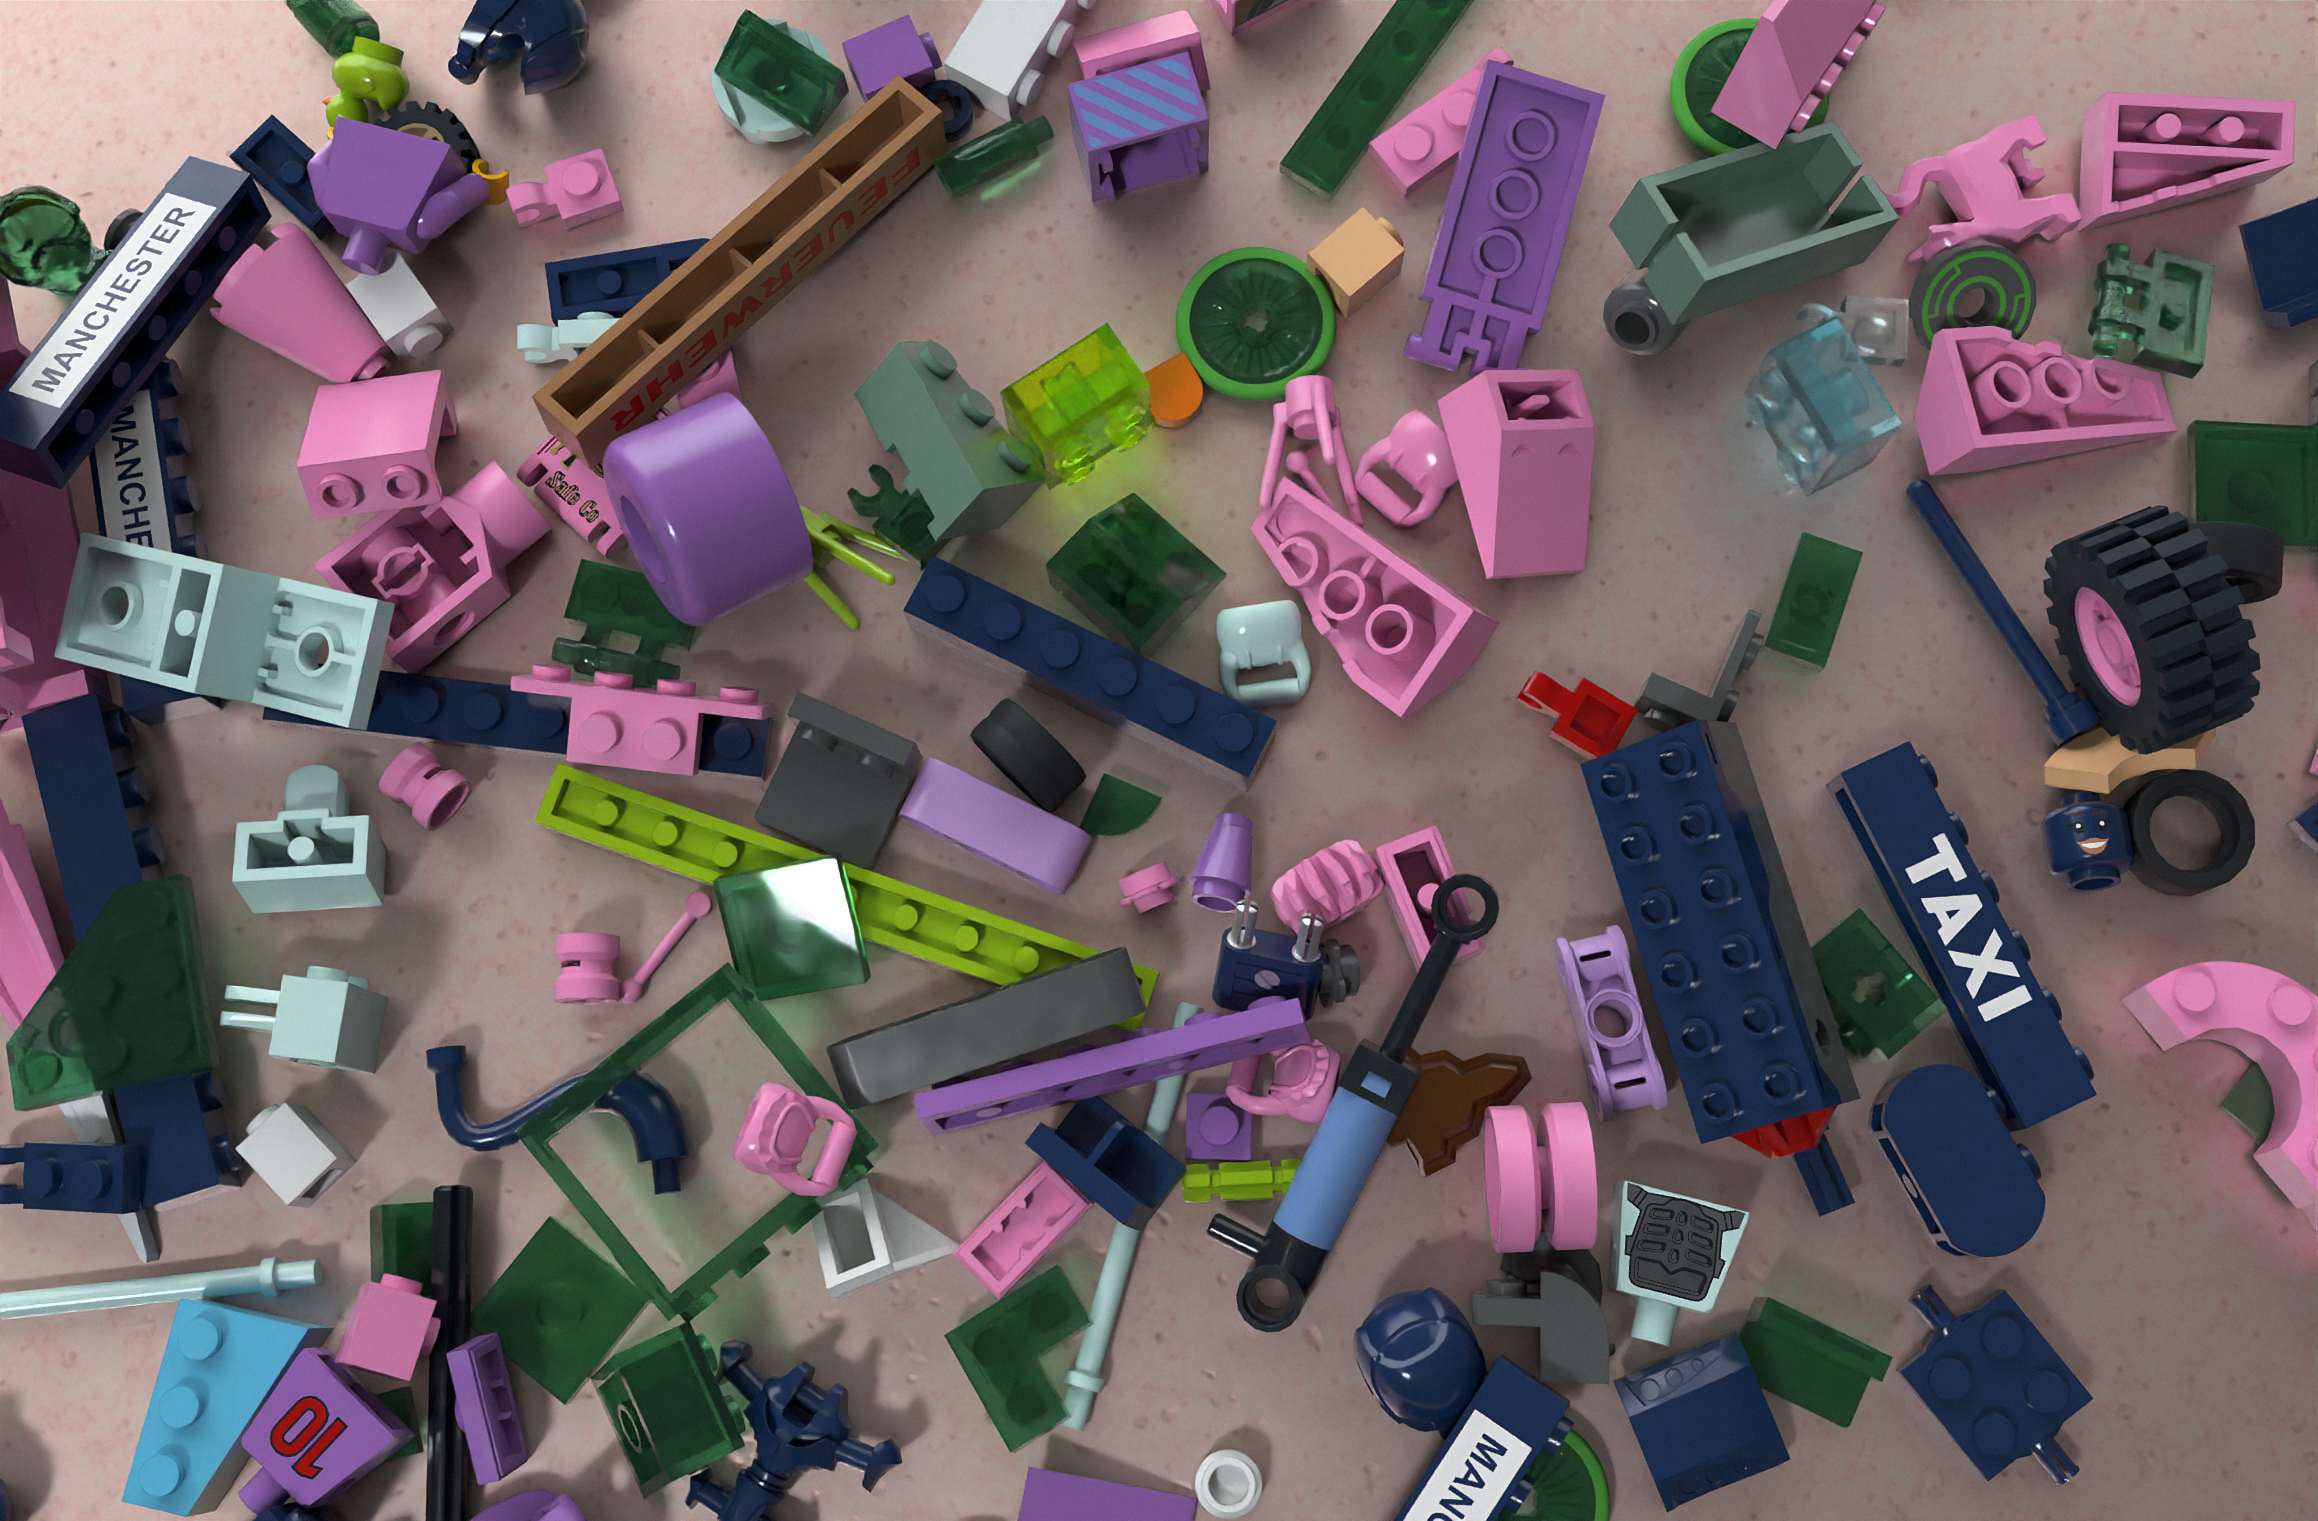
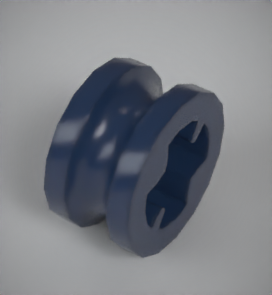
M937 80L928 84L920 92L935 106L942 101H949V105L953 109L954 119L943 121L946 142L957 141L970 131L973 123V109L970 96L963 86L951 80Z

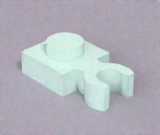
M585 312L578 315L577 320H558V327L542 324L518 325L517 350L525 352V361L527 363H549L557 359H568L571 362L620 318H614L612 315L603 312Z

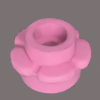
M1166 862L1148 867L1118 881L1125 897L1119 902L1122 906L1134 903L1138 914L1147 912L1174 900L1170 888L1176 886L1179 883L1178 877L1172 879Z

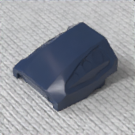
M1736 1330L1613 1380L1666 1512L1672 1511L1679 1505L1790 1460L1777 1424Z

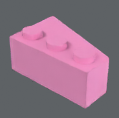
M2106 92L2083 112L2079 212L2082 219L2078 223V232L2262 183L2293 164L2296 101Z

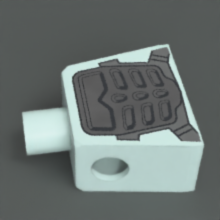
M1625 1180L1614 1184L1608 1287L1609 1291L1638 1298L1630 1337L1670 1347L1678 1309L1698 1314L1710 1313L1747 1224L1749 1212Z

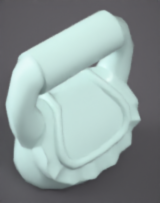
M1283 600L1225 609L1217 615L1216 635L1221 647L1219 660L1220 684L1229 698L1255 709L1299 702L1308 692L1313 668L1309 651L1301 637V615L1294 602ZM1291 661L1297 672V677L1239 686L1236 683L1238 669L1247 668L1250 670L1255 666L1274 663L1282 665L1283 662Z

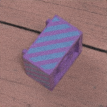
M1188 51L1067 84L1073 140L1092 202L1105 199L1106 204L1115 202V196L1186 176H1190L1191 180L1200 178L1201 172L1208 171L1209 118Z

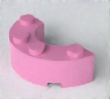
M2214 961L2192 964L2172 970L2122 998L2121 1001L2163 1051L2187 1040L2213 1039L2237 1047L2258 1064L2271 1087L2274 1117L2268 1138L2254 1153L2253 1157L2297 1209L2317 1205L2318 996L2295 980L2276 971L2242 962Z

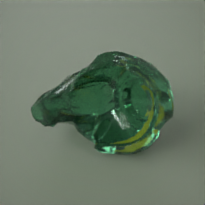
M26 184L14 188L8 194L0 196V272L16 285L46 289L65 297L77 296L114 250L104 251L92 243L88 227L79 215L81 212L80 207L58 192L43 185Z

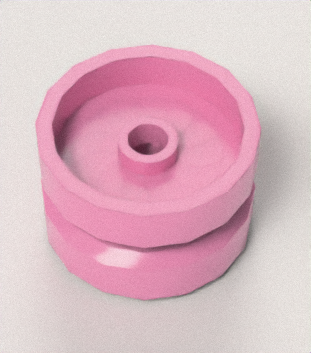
M1550 1103L1545 1105L1539 1116L1537 1143L1533 1122L1522 1105L1487 1107L1485 1109L1483 1127L1484 1179L1488 1221L1495 1252L1516 1253L1533 1251L1539 1241L1541 1212L1546 1235L1556 1251L1594 1248L1598 1220L1597 1170L1590 1123L1583 1103Z

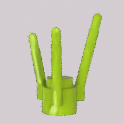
M800 505L811 543L813 566L815 564L819 568H824L834 557H837L886 586H892L895 583L894 575L842 545L841 537L915 565H921L924 562V556L919 552L843 523L826 511L821 515H817L805 506ZM812 569L811 575L804 578V580L851 629H857L860 626V620L818 573Z

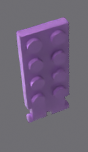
M1490 59L1487 60L1482 69L1418 298L1420 301L1430 303L1421 336L1414 333L1409 334L1403 357L1456 372L1462 352L1473 354L1469 376L1473 378L1484 370H1529L1527 367L1518 365L1526 334L1535 335L1541 330L1605 95Z

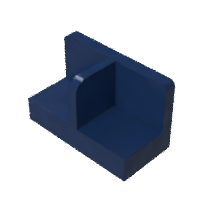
M1099 1096L1078 1100L1057 1129L1040 1122L1025 1142L1029 1148L1120 1223L1140 1232L1186 1173V1166Z

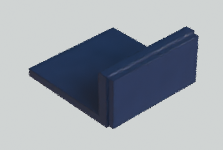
M2318 196L2239 225L2262 320H2265L2267 326L2293 327L2318 317Z

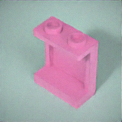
M442 369L318 386L296 465L313 516L316 519L322 520L431 505L441 501L442 489L434 467L439 437L455 435L458 424Z

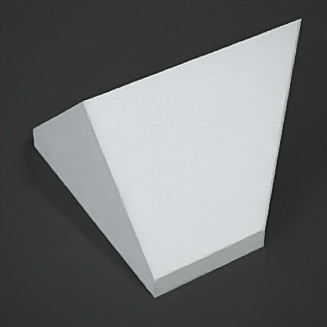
M868 1178L807 1202L824 1279L831 1298L844 1299L952 1255L960 1246L873 1188Z

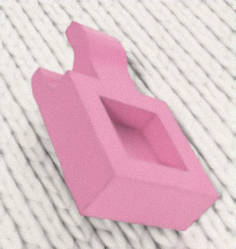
M601 147L543 166L549 181L547 183L524 182L505 190L520 227L531 226L546 218L560 214L566 229L624 210Z

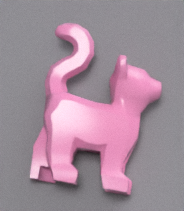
M2035 114L2000 125L1981 139L1957 146L1940 157L1921 158L1905 167L1900 179L1898 192L1894 195L1886 194L1881 189L1898 216L1903 217L1919 205L1925 183L1928 181L1935 182L1957 217L1958 223L1930 226L1927 230L1929 237L1924 244L1906 256L1908 263L1922 261L1928 263L1932 257L1945 249L1950 251L1956 246L1964 245L1961 242L1974 239L1996 242L2012 251L2016 246L2034 234L2040 233L2049 241L2061 238L2064 233L2074 230L2082 216L2071 193H2059L2042 198L2025 199L2019 188L2020 186L2023 189H2029L2046 177L2043 168H2036L2029 159H2024L2023 147L2031 151L2044 145L2047 141Z

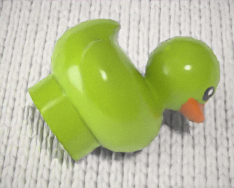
M355 36L352 52L343 54L335 61L332 67V78L336 86L341 90L340 94L334 97H327L322 101L326 106V118L330 127H335L338 116L367 123L369 112L363 99L379 102L380 107L384 111L394 106L397 108L408 95L410 87L406 73L400 68L404 51L384 43Z

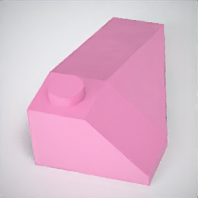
M1996 326L1941 329L1934 334L1914 414L1916 428L1930 476L1990 470L2167 436L2177 431L2159 372L2099 355L2091 360L2063 353L2062 345L2046 340L2037 345L2013 339L2012 331Z
M1285 476L1272 495L1270 507L1266 510L1262 509L1250 528L1287 585L1295 589L1313 616L1311 620L1320 634L1327 637L1344 662L1342 666L1353 683L1403 719H1407L1463 677L1500 624V622L1455 590Z

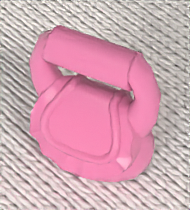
M1419 410L1406 414L1398 421L1389 436L1375 443L1362 456L1354 475L1357 492L1396 527H1411L1431 517L1442 503L1448 488L1459 480L1446 432ZM1383 461L1390 464V469H1395L1405 480L1413 485L1412 488L1419 491L1423 495L1418 507L1414 510L1371 469Z
M1312 1039L1309 1043L1269 1052L1278 1058L1274 1065L1276 1071L1268 1090L1269 1095L1267 1096L1252 1095L1262 1054L1233 1061L1226 1087V1095L1233 1104L1251 1114L1265 1116L1287 1115L1296 1121L1306 1124H1319L1336 1092L1342 1058L1338 1051L1324 1046L1318 1039Z
M767 1082L760 1087L747 1111L734 1145L733 1155L734 1159L741 1166L759 1174L769 1175L781 1187L797 1195L823 1196L836 1189L858 1132L856 1131L853 1119L837 1103L821 1097L804 1096L784 1084ZM818 1118L831 1119L834 1123L810 1181L806 1180L798 1173L797 1164L802 1162L801 1155L807 1145L810 1133L816 1128V1120Z

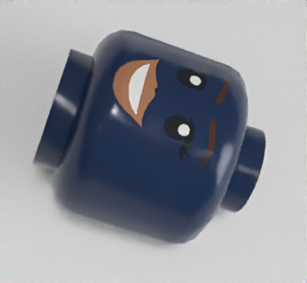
M2080 792L2061 798L2060 807L2048 813L2041 822L2040 828L2048 871L2054 879L2067 883L2068 890L2092 892L2114 887L2121 882L2120 875L2127 872L2134 864V852L2125 810L2114 803L2101 801L2098 793Z

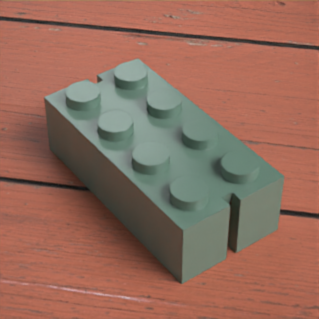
M1830 121L1804 129L1801 134L1794 132L1785 135L1776 150L1760 142L1640 178L1609 226L1636 269L1648 267L1650 272L1644 281L1671 324L1676 325L1864 263L1900 217L1870 174L1859 178L1831 215L1828 209L1862 167L1863 163L1835 121Z

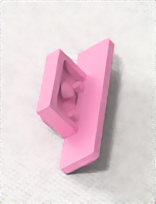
M532 664L531 674L511 677L510 690L572 698L566 757L568 762L694 776L699 772L704 713L758 720L774 716L775 703L759 701V690L746 687L721 686L720 696L695 693V682L678 679H657V688L633 686V675L618 672L596 671L594 681L570 678V667L549 664Z

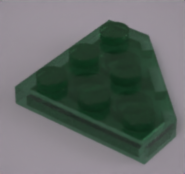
M178 874L120 887L115 890L6 1044L15 1110L27 1112L221 1068L191 877Z

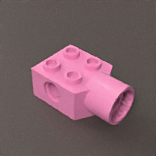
M493 460L449 497L442 495L441 501L437 504L378 512L313 565V567L332 589L395 603L385 652L408 673L417 674L511 597L506 566L550 531L552 527Z

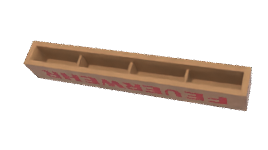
M897 75L532 396L548 432L592 470L603 460L604 452L609 443L622 435L638 429L947 153L942 111L901 76Z

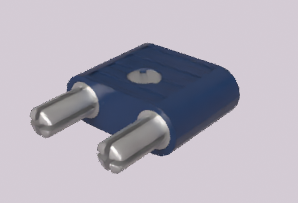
M1247 899L1238 901L1236 903L1233 925L1225 930L1222 935L1212 991L1213 1000L1222 1008L1243 1012L1248 1010V1006L1252 1002L1269 996H1283L1286 1000L1299 998L1306 1021L1310 1020L1314 1014L1326 957L1325 950L1319 945L1324 924L1323 918L1316 914L1311 940H1308L1307 934L1312 913H1306L1301 917L1298 937L1255 929L1259 907L1252 900L1246 927H1243L1242 923Z

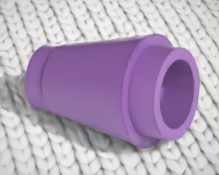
M1232 813L1216 815L1214 826L1211 828L1188 881L1190 887L1193 888L1191 900L1196 905L1215 912L1235 913L1236 903L1251 897V833L1253 822L1250 819Z

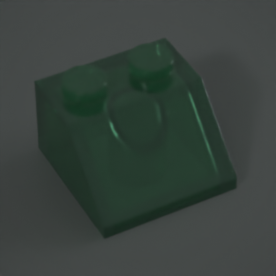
M690 1321L615 1354L590 1377L644 1500L725 1459L746 1446L741 1436L746 1430L742 1412L732 1396H723L713 1374L718 1368L714 1350L704 1334H695Z

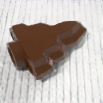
M1411 1047L1405 1059L1423 1069L1387 1139V1143L1390 1148L1406 1143L1424 1178L1455 1163L1457 1148L1479 1136L1485 1116V1109L1489 1106H1508L1532 1080L1525 1058L1523 1056L1485 1053L1463 1061L1447 1050L1420 1055Z

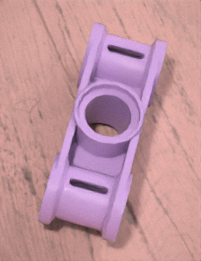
M1619 925L1607 927L1606 933L1603 935L1568 942L1565 937L1553 939V953L1557 972L1563 990L1569 1000L1587 1067V1079L1591 1098L1600 1121H1611L1616 1112L1650 1104L1656 1110L1666 1108L1668 1096L1664 1076L1651 1045L1643 1010L1633 980L1628 946ZM1600 1008L1616 1010L1625 1022L1624 1035L1619 1038H1609L1602 1035L1594 1024L1593 1015L1595 1010ZM1633 1083H1638V1084H1639V1085H1635V1086H1631V1087H1626V1088H1622V1089H1615L1616 1087H1620V1086H1624V1085H1629V1084H1633Z

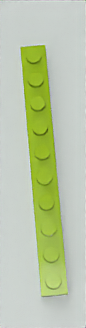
M557 763L534 821L539 826L999 987L1102 953V951L561 763ZM1131 962L1148 1010L1160 971ZM1147 1010L1137 1016L1110 1026L1127 1032L1141 1029Z

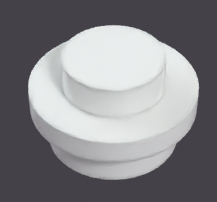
M1231 1449L1220 1450L1209 1455L1199 1466L1195 1478V1490L1199 1502L1209 1513L1223 1519L1239 1518L1250 1512L1257 1504L1262 1491L1261 1474L1255 1462L1246 1454Z

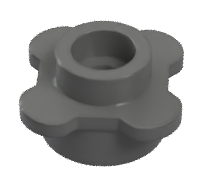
M1335 938L1327 939L1325 945L1323 943L1319 944L1325 950L1326 956L1318 990L1319 999L1323 1007H1332L1333 1001L1341 1003L1345 1001L1346 997L1356 996L1360 987V967L1354 949L1350 945L1339 946Z

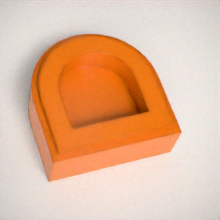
M1185 352L1130 380V387L1144 412L1154 423L1167 428L1182 427L1193 421L1201 410L1203 403L1202 383Z

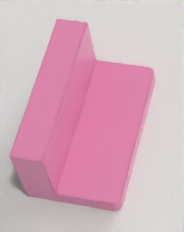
M1187 11L1163 15L1076 38L1071 41L1074 55L1081 67L1083 80L1188 51L1200 92L1211 89L1200 32Z

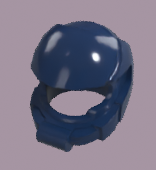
M477 0L459 34L457 54L449 60L448 70L462 84L471 85L478 80L480 73L488 65H494L498 60L507 61L515 52L524 49L520 77L524 83L525 95L551 92L569 84L583 70L587 61L589 22L584 5L581 0Z
M1431 1287L1424 1291L1399 1292L1386 1297L1378 1303L1364 1320L1362 1326L1357 1328L1354 1333L1353 1349L1359 1369L1372 1395H1375L1379 1400L1382 1409L1398 1424L1404 1423L1413 1429L1423 1432L1438 1430L1443 1441L1446 1440L1484 1382V1376L1487 1374L1482 1348L1479 1347L1476 1335L1453 1301L1442 1291Z

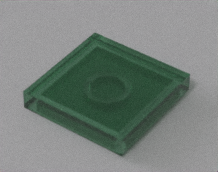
M2195 420L2187 427L2189 523L2221 521L2261 526L2276 532L2284 541V551L2318 552V426Z
M841 853L720 875L712 881L743 1004L862 984L870 979L871 973Z
M549 1216L472 1311L470 1327L480 1335L497 1332L503 1354L560 1402L567 1405L573 1401L654 1297L556 1217Z

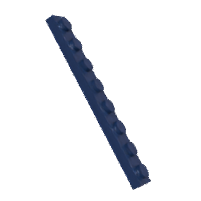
M318 663V666H319L320 668L324 665V664ZM380 670L366 731L347 728L266 706L264 707L262 719L272 725L566 759L572 698L510 690L511 685ZM704 713L698 774L765 782L774 726L773 718L769 717L764 720Z

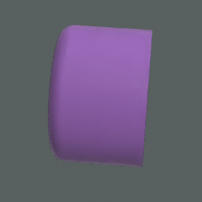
M721 392L622 435L609 443L604 452L603 473L608 494L621 529L634 557L656 595L667 610L684 624L691 626L708 624L811 575L813 569L811 543L792 486L762 429L746 407L732 394Z

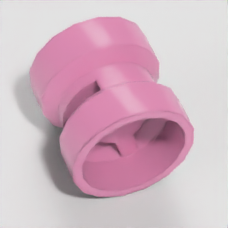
M417 742L405 748L388 765L379 782V790L396 804L406 803L412 808V817L426 829L432 831L448 822L462 807L470 793L471 782L455 769L445 770L438 764V755L423 743Z
M566 933L556 935L555 957L561 962V975L554 981V1002L575 1005H601L619 1002V981L613 976V963L620 957V936L605 933Z

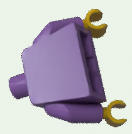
M340 116L337 117L335 127L327 129L328 141L317 151L307 165L317 206L323 211V214L338 233L349 237L341 260L342 263L352 270L371 276L379 274L388 247L419 254L426 249L431 239L440 236L456 221L481 203L485 205H499L508 198L505 190L509 188V171L503 169L497 175H489V163L483 159H476L472 164V173L465 175L467 169L450 144Z

